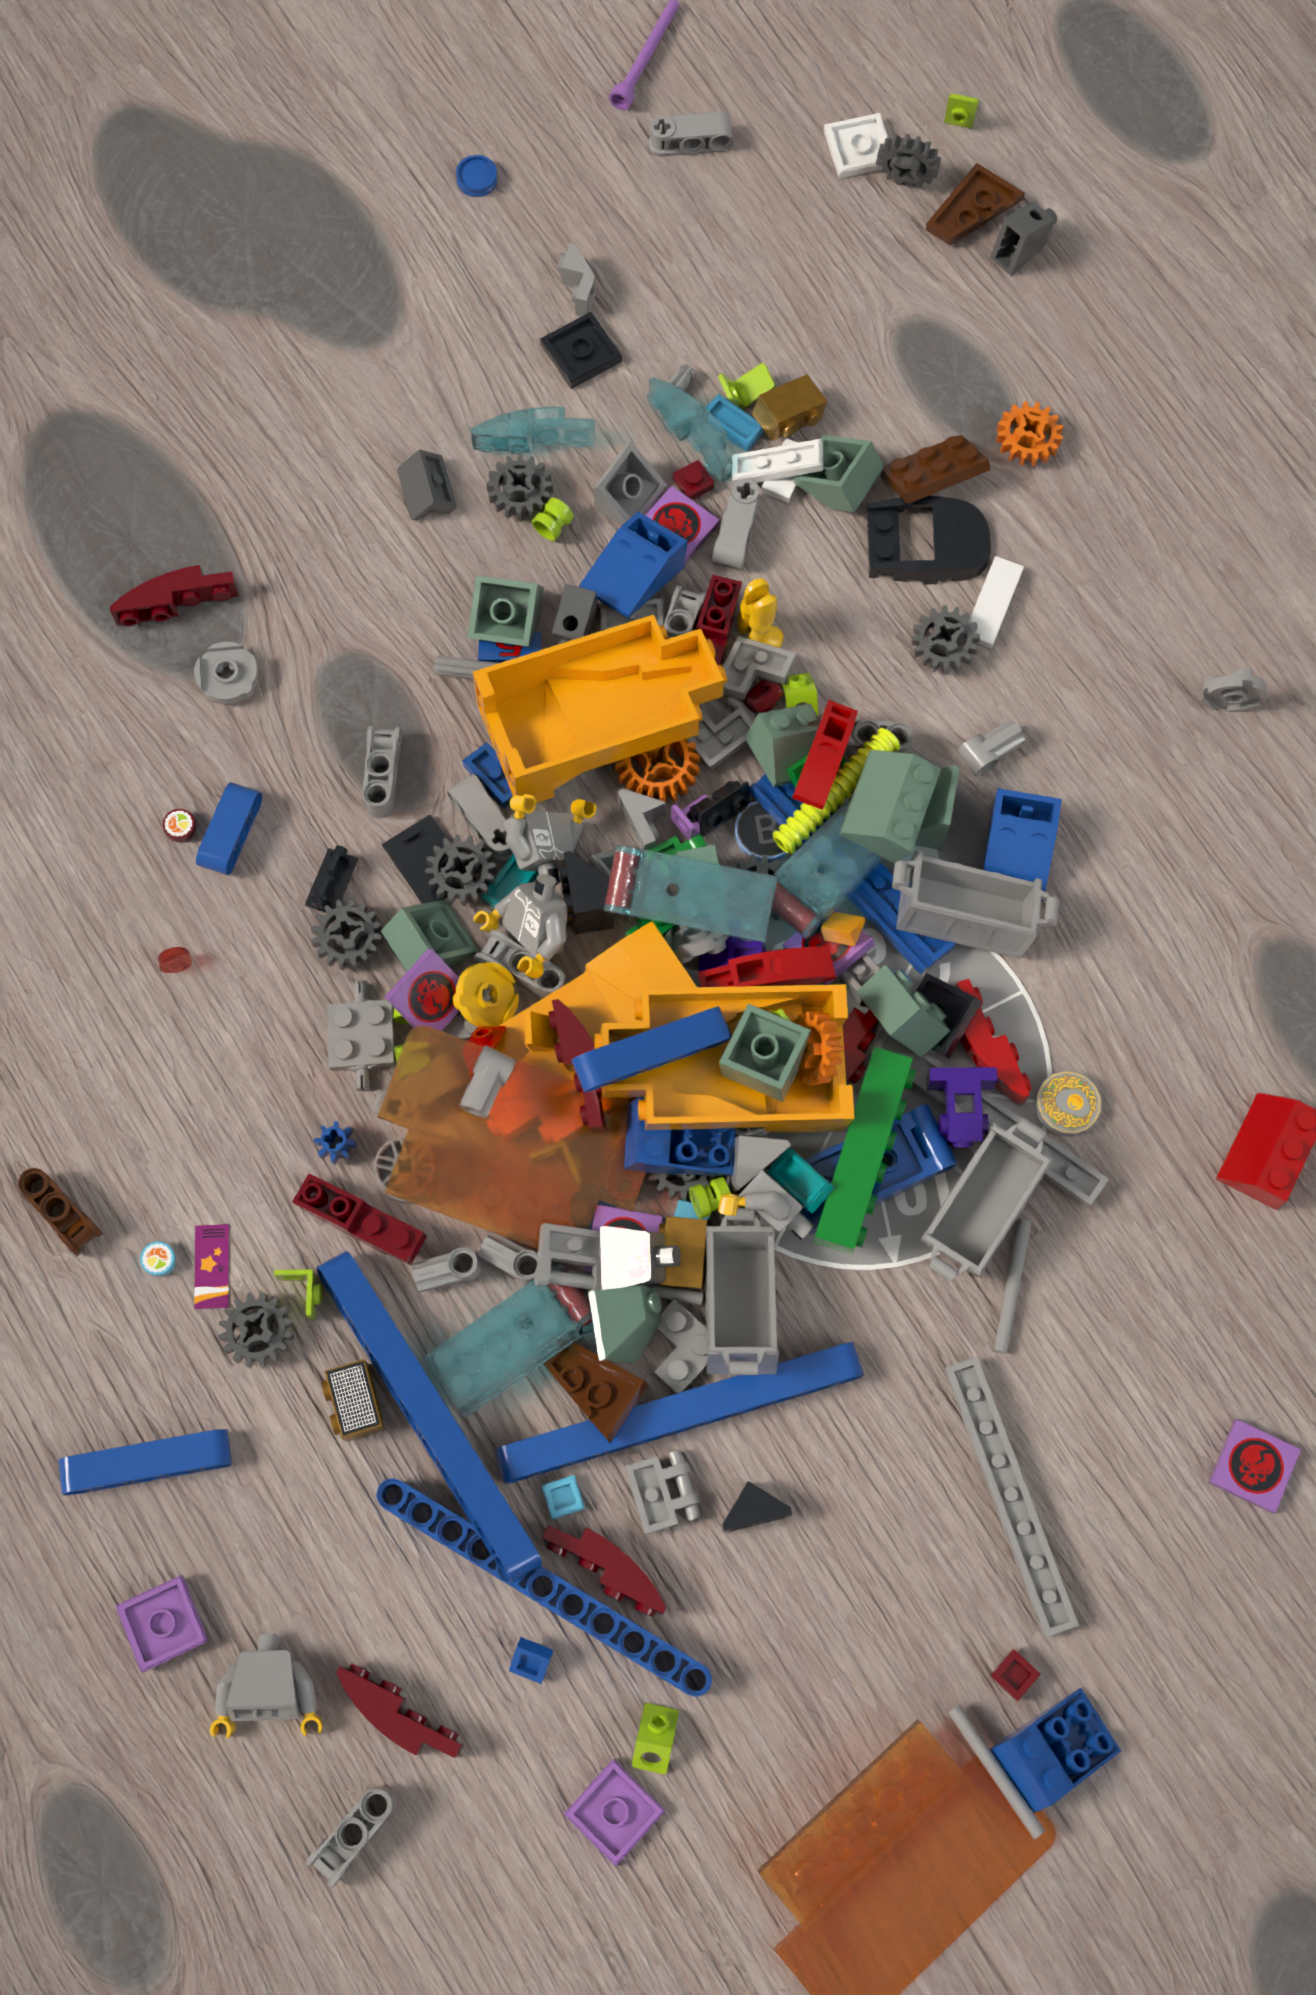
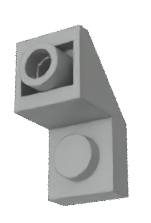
M569 243L566 254L561 253L557 269L561 272L562 285L573 287L571 301L575 302L576 315L582 317L589 313L596 294L595 275L576 244Z

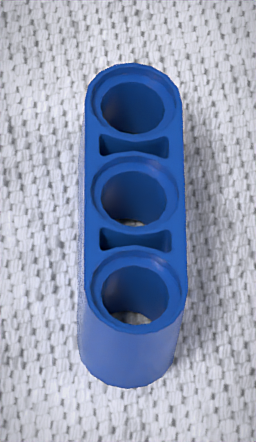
M233 782L228 783L198 849L196 865L227 876L231 874L262 802V793L260 791Z

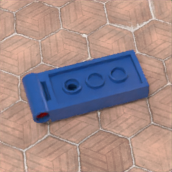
M928 1104L921 1105L903 1114L901 1121L894 1119L891 1131L897 1133L892 1151H884L883 1158H888L891 1161V1165L886 1168L882 1184L875 1182L872 1195L878 1196L876 1204L881 1203L958 1165L944 1134H940L939 1125ZM844 1141L804 1159L830 1184L834 1177ZM826 1199L813 1214L805 1207L799 1211L815 1225L808 1232L809 1235L817 1231Z

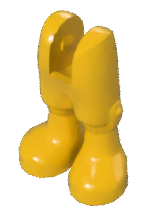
M763 578L754 579L746 587L740 610L737 614V629L741 634L750 633L747 637L748 639L781 648L784 639L783 632L778 627L772 626L778 607L777 597L770 594L768 582Z

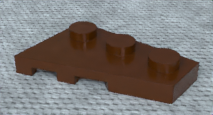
M976 163L930 218L925 230L951 245L1023 201L1025 192Z
M561 1336L543 1363L609 1443L612 1442L648 1386L645 1380L612 1362L600 1361L597 1354L564 1336Z

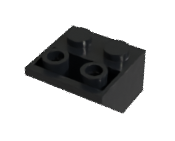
M564 852L565 863L559 864L562 892L565 894L564 900L568 907V925L574 924L576 934L613 929V906L608 905L610 896L608 876L573 852Z

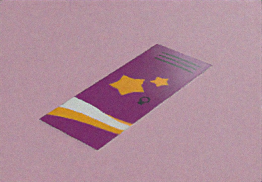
M229 1224L195 1226L194 1309L228 1308Z

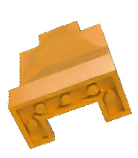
M653 614L473 671L477 707L512 795H533L536 798V803L554 798V790L585 771L699 735V721L703 720L699 704L723 697V687L727 683L723 666L721 664L717 665L714 659L716 654L712 641L705 639L701 629L668 639L664 625H658Z
M653 921L623 938L585 965L586 970L582 975L499 1025L506 1026L507 1032L495 1050L516 1059V1063L504 1087L501 1086L487 1115L489 1120L485 1121L495 1139L501 1136L505 1144L540 1123L537 1130L547 1145L551 1142L556 1144L563 1140L565 1144H568L590 1130L589 1125L584 1126L581 1119L580 1106L585 1105L583 1092L577 1093L574 1082V1073L576 1071H568L563 1063H558L555 1050L538 1052L530 1050L525 1043V1011L549 1016L548 1012L554 1010L552 1000L559 999L572 1011L594 1041V1034L600 1033L602 1023L641 1022L634 1019V999H640L642 989L697 988ZM556 1030V1043H560L558 1031ZM637 1097L601 1098L605 1120L627 1107L628 1103Z
M846 984L642 989L640 999H634V1019L641 1022L602 1023L600 1033L594 1034V1049L718 1006L723 1013L731 1035H733L748 1004L765 1011L782 1009L791 1022L798 1021V1014L808 1011H821L822 1014L828 1013L830 1014V1021L838 1023L835 1032L842 1033V1037L838 1042L844 1047L843 1024L848 1018ZM729 1041L602 1087L603 1098L644 1097V1100H638L639 1121H645V1130L764 1127L765 1132L844 1131L854 1120L852 1085H846L844 1051L839 1054L843 1063L836 1065L838 1075L831 1076L830 1083L808 1085L807 1082H799L800 1074H798L784 1102L721 1076L719 1061Z

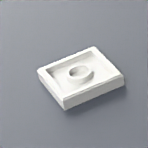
M880 113L824 125V134L839 179L879 170L880 166L876 165L880 144H884L885 138L888 137Z

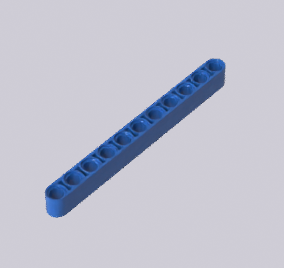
M344 1251L317 1266L318 1276L505 1578L512 1583L540 1566L542 1560L534 1544L354 1258L348 1251Z
M854 1342L845 1343L778 1363L776 1374L738 1375L634 1406L611 1443L605 1439L590 1420L510 1443L496 1448L494 1451L503 1484L514 1483L847 1383L863 1377L864 1373Z
M395 1478L387 1479L378 1486L376 1492L377 1501L385 1510L662 1680L692 1697L701 1696L710 1689L712 1676L703 1664L542 1566L536 1567L510 1583L491 1555L485 1560L475 1558L474 1547L482 1539L470 1522L401 1480ZM391 1487H400L403 1492L401 1501L396 1505L387 1504L385 1501L387 1490ZM421 1505H430L433 1513L431 1519L426 1523L416 1522L414 1518L415 1510ZM454 1522L461 1524V1537L454 1542L447 1541L444 1537L445 1527ZM540 1577H547L553 1583L552 1592L546 1597H539L533 1591L534 1582ZM571 1595L579 1596L583 1601L582 1611L575 1616L566 1614L563 1609L565 1599ZM600 1614H608L614 1620L613 1629L607 1634H599L594 1629V1620ZM631 1632L640 1633L644 1638V1647L638 1653L628 1652L624 1647V1639ZM661 1651H669L675 1658V1665L668 1672L659 1671L654 1664L655 1656ZM692 1669L700 1670L706 1678L705 1686L699 1691L690 1690L685 1683L686 1674Z

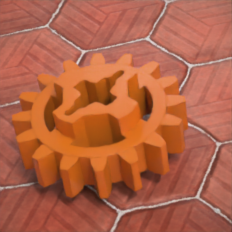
M1024 401L1021 409L1015 404L1012 405L1010 413L1004 411L1001 421H999L997 426L996 442L1002 443L1000 452L1005 453L1009 451L1010 456L1008 460L1012 461L1017 457L1020 459L1019 463L1021 466L1024 465L1026 460H1030L1032 467L1036 466L1038 459L1043 463H1047L1049 455H1056L1063 436H1061L1063 425L1057 424L1059 416H1050L1051 408L1049 406L1044 410L1039 409V402H1036L1034 407H1029L1027 401ZM1012 425L1015 426L1013 434L1010 433ZM1048 433V434H1049V440H1048V442L1046 443V442H1045V437H1046L1045 435Z
M808 1011L798 1014V1021L792 1022L811 1030L797 1075L800 1074L799 1082H807L808 1085L830 1083L831 1076L838 1075L836 1065L843 1063L839 1054L844 1051V1047L838 1042L842 1037V1033L835 1032L838 1023L830 1021V1014H822L821 1011Z

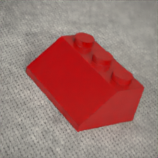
M1257 1093L1218 1172L1216 1180L1275 1210L1280 1208L1287 1202L1316 1141V1109L1297 1099Z

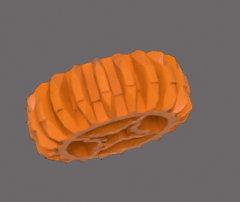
M689 738L617 761L615 772L620 774L618 776L619 784H626L625 789L636 791V793L659 799L663 802H666V797H669L675 803L678 800L677 792L686 796L688 794L687 786L695 785L696 778L694 776L699 775L700 767L697 765L700 762V755L694 753L697 747L695 742L688 743ZM671 749L676 751L683 762L682 768L677 766L676 761L670 758ZM633 759L638 761L639 766L645 769L643 778L634 771L631 765ZM660 779H666V780H668V781H665V782H656V781H658V780H660Z

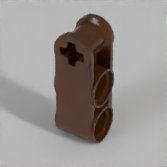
M29 1168L20 1175L18 1180L20 1192L57 1232V1236L74 1255L78 1257L81 1254V1249L95 1236L100 1237L103 1235V1232L74 1204L57 1183L44 1171L38 1168ZM43 1179V1188L37 1193H31L32 1184L37 1180ZM59 1203H65L63 1214L59 1217H52L53 1208Z

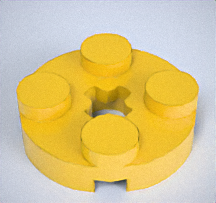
M486 962L471 965L463 971L458 979L456 993L453 996V1004L470 1024L478 1028L499 1026L512 1018L517 1010L519 997L518 994H515L513 984L516 982L512 974L498 963ZM490 989L489 996L492 998V1001L484 1000L483 990Z

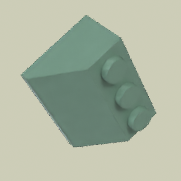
M871 750L866 758L839 835L893 863L901 860L913 851L941 768L915 754Z

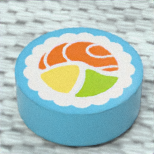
M156 1241L148 1244L143 1249L140 1263L148 1274L162 1277L174 1269L176 1254L168 1244Z

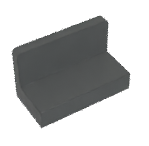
M419 449L398 467L397 472L411 520L418 521L430 510L450 514L457 508L442 455Z

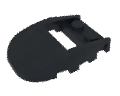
M929 495L909 504L899 497L870 503L867 506L869 578H875L876 573L893 575V581L907 582V579L924 581V585H937L939 580L952 579L954 582L977 577L986 569L989 563L991 540L988 523L981 511L967 501ZM910 508L932 510L934 560L900 561L899 512H904V509Z

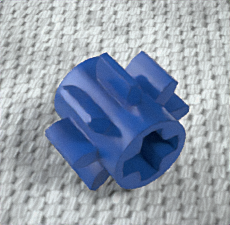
M338 1121L334 1122L333 1127L326 1128L325 1126H320L323 1132L321 1138L313 1140L315 1145L323 1146L318 1152L319 1157L323 1159L329 1155L333 1165H336L337 1159L343 1157L350 1160L349 1149L357 1147V1143L354 1140L347 1139L352 1135V1129L350 1127L344 1130L340 1129ZM335 1137H339L342 1143H337L336 1148L332 1149L329 1143H333Z

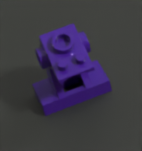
M997 1067L929 1068L926 1076V1089L944 1091L946 1114L939 1115L940 1134H944L949 1145L961 1148L974 1147V1141H983V1134H988L989 1119L988 1114H982L981 1090L994 1089L997 1082ZM955 1095H971L973 1113H955Z

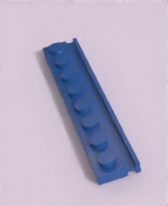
M765 774L758 782L753 783L749 787V793L779 825L787 824V818L794 817L793 813L795 810H801L800 806L803 802L792 798L795 791L793 783L773 787ZM830 812V818L828 820L823 819V825L816 826V832L809 833L810 837L807 840H802L803 843L800 847L920 975L923 974L926 969L933 966L954 949L957 943L896 929L901 891L892 888L893 875L870 850L839 835L843 822L835 813Z

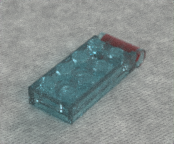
M852 796L774 873L773 877L762 886L756 895V898L805 939L809 938L885 860V858L839 835Z
M616 845L603 911L762 943L766 939L778 877L629 846ZM669 884L677 886L678 893L676 896H670L667 893V886Z
M564 1265L551 1269L553 1271L570 1273ZM533 1280L423 1356V1358L457 1409L466 1418L584 1334L594 1330L590 1300L581 1288L548 1284L546 1287L537 1286ZM528 1324H533L531 1328L525 1329Z

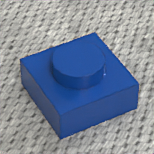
M520 1637L509 1672L542 1684L554 1650Z

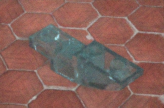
M655 377L650 379L647 399L654 411L658 410L662 415V421L666 430L670 434L674 433L679 442L688 438L695 451L699 450L703 455L704 463L709 473L712 475L716 474L721 483L731 478L733 462L725 451L727 432L718 420L703 405L683 390Z
M538 407L513 411L484 421L471 428L473 450H480L485 453L505 451L517 455L533 453L534 442L548 446L555 444H569L574 447L594 446L595 419L566 418L565 407Z

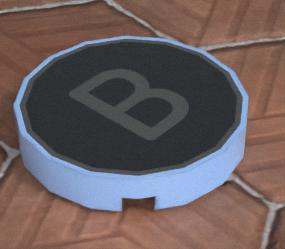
M758 801L749 803L747 808L739 813L735 822V839L738 847L744 854L746 853L749 856L754 854L757 861H761L764 854L768 856V862L783 859L789 853L783 851L775 843L772 836L774 831H780V825Z

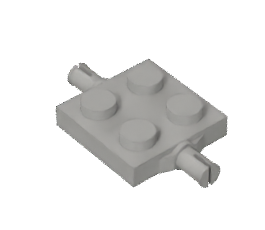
M365 980L354 982L355 1000L348 1003L327 1005L328 1068L331 1071L350 1070L356 1072L357 1091L370 1090L369 1071L379 1067L396 1066L393 1047L396 1046L395 1021L393 1020L394 1007L387 1000L373 1001L368 999V982Z

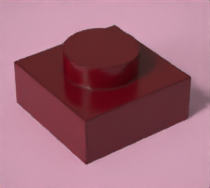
M699 459L672 473V480L681 493L691 500L714 489V481Z
M762 679L748 691L745 699L742 701L752 711L764 713L771 710L776 705V702L785 694L780 685Z
M1011 1649L989 1677L1015 1701H1019L1041 1673L1015 1649Z

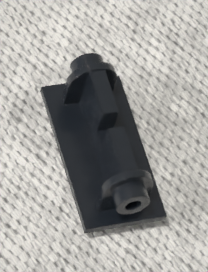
M737 780L734 782L729 781L712 793V799L715 802L706 797L690 807L687 817L690 822L699 823L702 837L719 828L723 823L747 808L750 803L749 782L746 781L741 784Z
M336 845L334 850L328 848L305 906L326 913L324 908L326 905L331 907L332 910L337 908L336 900H342L359 858L348 855V850L339 845Z

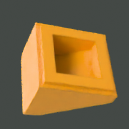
M833 912L821 927L824 941L855 946L865 923V917Z
M525 1011V1043L532 1052L555 1050L556 1031H552L549 1016Z

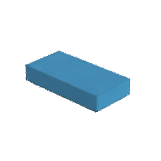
M719 393L700 413V420L745 452H749L765 433L755 418Z

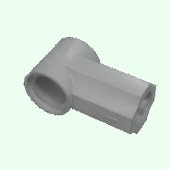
M1009 719L983 736L977 734L971 737L959 747L958 753L975 776L979 777L990 771L999 762V759L1022 746L1026 739L1020 726Z
M485 1045L472 1072L474 1075L466 1088L459 1106L474 1116L486 1118L501 1086L504 1087L516 1059Z
M491 1231L480 1246L478 1258L517 1278L523 1285L535 1286V1272L531 1275L521 1274V1267L527 1261L537 1263L538 1254Z
M465 1247L457 1248L448 1254L411 1264L414 1282L419 1293L461 1281L471 1282L480 1275L482 1269L478 1256L471 1249ZM463 1257H471L473 1260L472 1268L466 1273L458 1272L456 1268L457 1262Z

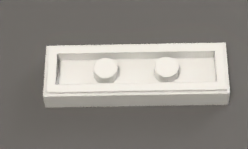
M821 439L732 455L733 483L743 478H749L757 483L823 471V443Z
M997 556L994 557L969 623L977 622L978 624L977 631L975 632L980 634L978 645L992 649L1024 566Z

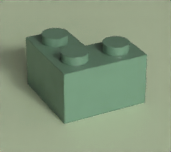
M885 964L856 992L889 1035L922 1058L951 1031L943 1022L946 1015L935 1003L932 1002L930 1004L920 992H913L910 987L914 983L901 969L895 972Z

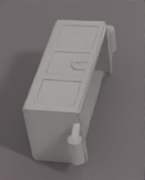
M916 850L911 861L895 862L892 888L901 891L896 925L898 930L1022 958L1037 937L1038 927L1057 925L1059 899L1051 897L1041 890V879L1036 878L1032 882L996 872L923 856V851ZM1041 899L1046 900L1044 919L1039 918Z
M1022 1118L1019 1123L1013 1125L1008 1130L994 1123L920 1239L922 1243L932 1248L931 1263L928 1266L930 1269L952 1282L955 1276L963 1273L965 1270L975 1277H979L1053 1161L1042 1153L1043 1137L1046 1131L1025 1118ZM1017 1129L1038 1142L1039 1144L1036 1149L1014 1136V1130ZM938 1252L960 1266V1269L957 1270L935 1255Z
M738 1208L737 1215H725L720 1226H706L707 1374L758 1375L776 1374L779 1349L777 1348L775 1228L773 1226H761L757 1216L754 1214V1210ZM727 1222H754V1226H727Z

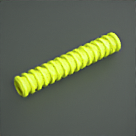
M879 728L877 730L878 735H872L870 737L871 742H865L863 744L864 748H859L856 751L857 755H852L849 758L850 762H845L842 765L843 769H838L823 810L803 803L800 806L801 810L794 811V817L787 818V824L779 826L780 831L772 833L775 843L783 851L793 854L795 847H800L803 843L802 840H807L810 837L809 833L816 832V826L823 825V819L828 820L830 818V812L835 813L838 809L837 806H842L845 802L844 799L851 797V792L855 791L866 758L871 750L893 752L900 749V743L892 732Z

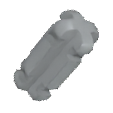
M682 364L680 366L681 370H677L668 382L670 385L665 386L664 394L672 400H678V395L685 391L690 384V379L694 378L695 371L687 364Z

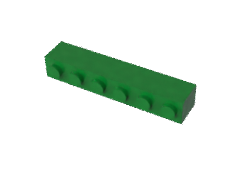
M874 1046L854 1109V1120L849 1125L831 1183L835 1188L827 1196L813 1243L849 1255H853L855 1246L863 1247L868 1228L862 1227L865 1214L872 1216L878 1196L872 1195L875 1182L882 1184L887 1164L881 1163L884 1151H892L897 1133L891 1131L894 1119L901 1121L907 1101L900 1099L904 1088L911 1089L916 1070L910 1069L913 1058Z

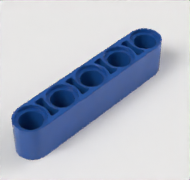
M718 1006L588 1051L573 1058L571 1061L584 1093L716 1047L729 1041L732 1035Z
M218 1429L58 1459L62 1495H76L231 1466L232 1461L228 1430Z

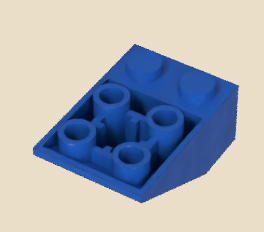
M638 511L617 530L579 587L595 591L600 602L629 619L684 568L688 541Z
M998 788L991 807L982 870L1031 882L1035 881L1036 878L1041 879V890L1045 892L1062 799Z
M637 1097L628 1103L624 1170L655 1174L733 1175L736 1128L645 1130V1121H639L638 1100H644V1097Z
M1082 1688L1075 1690L990 1749L1033 1813L1052 1806L1121 1752V1749Z

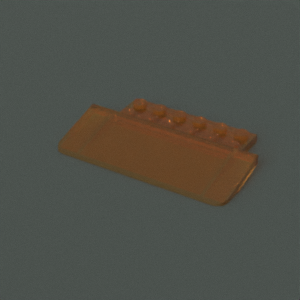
M425 1025L417 1026L408 1033L377 1118L408 1129L384 1192L386 1194L537 1249L539 1247L540 1226L543 1223L588 1229L599 1200L633 1212L646 1172L624 1170L628 1103L630 1102L617 1097L601 1098L607 1131L594 1134L590 1130L589 1125H583L580 1114V1106L585 1105L583 1092L577 1093L574 1081L516 1059L514 1068L504 1087L501 1086L487 1117L474 1116L466 1112L459 1104L474 1075L472 1072L484 1047Z
M917 1719L757 1870L759 1875L800 1922L773 1949L811 1995H899L1053 1845L1056 1836L1055 1827L1042 1810L1035 1812V1816L1046 1831L1036 1839H1033L977 1755L960 1769L923 1723Z

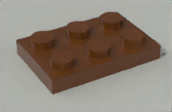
M963 435L951 436L944 442L934 446L924 447L917 453L891 461L890 464L884 466L881 478L909 504L990 471L989 459Z

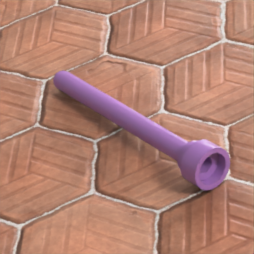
M669 0L624 82H620L613 87L609 95V101L617 109L627 110L633 102V88L678 10V0Z

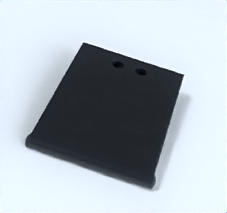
M431 815L426 816L381 844L421 904L448 898V895L441 899L437 898L436 892L438 888L430 889L428 882L432 878L426 877L425 869L431 867L427 864V856L435 857L433 852L434 845L442 849L444 847L443 839L446 838ZM447 857L442 861L439 872H441V868L446 866ZM461 866L455 868L461 874L466 873V869L463 870ZM453 885L450 886V887L455 888V889H462V888L457 887V886H453Z

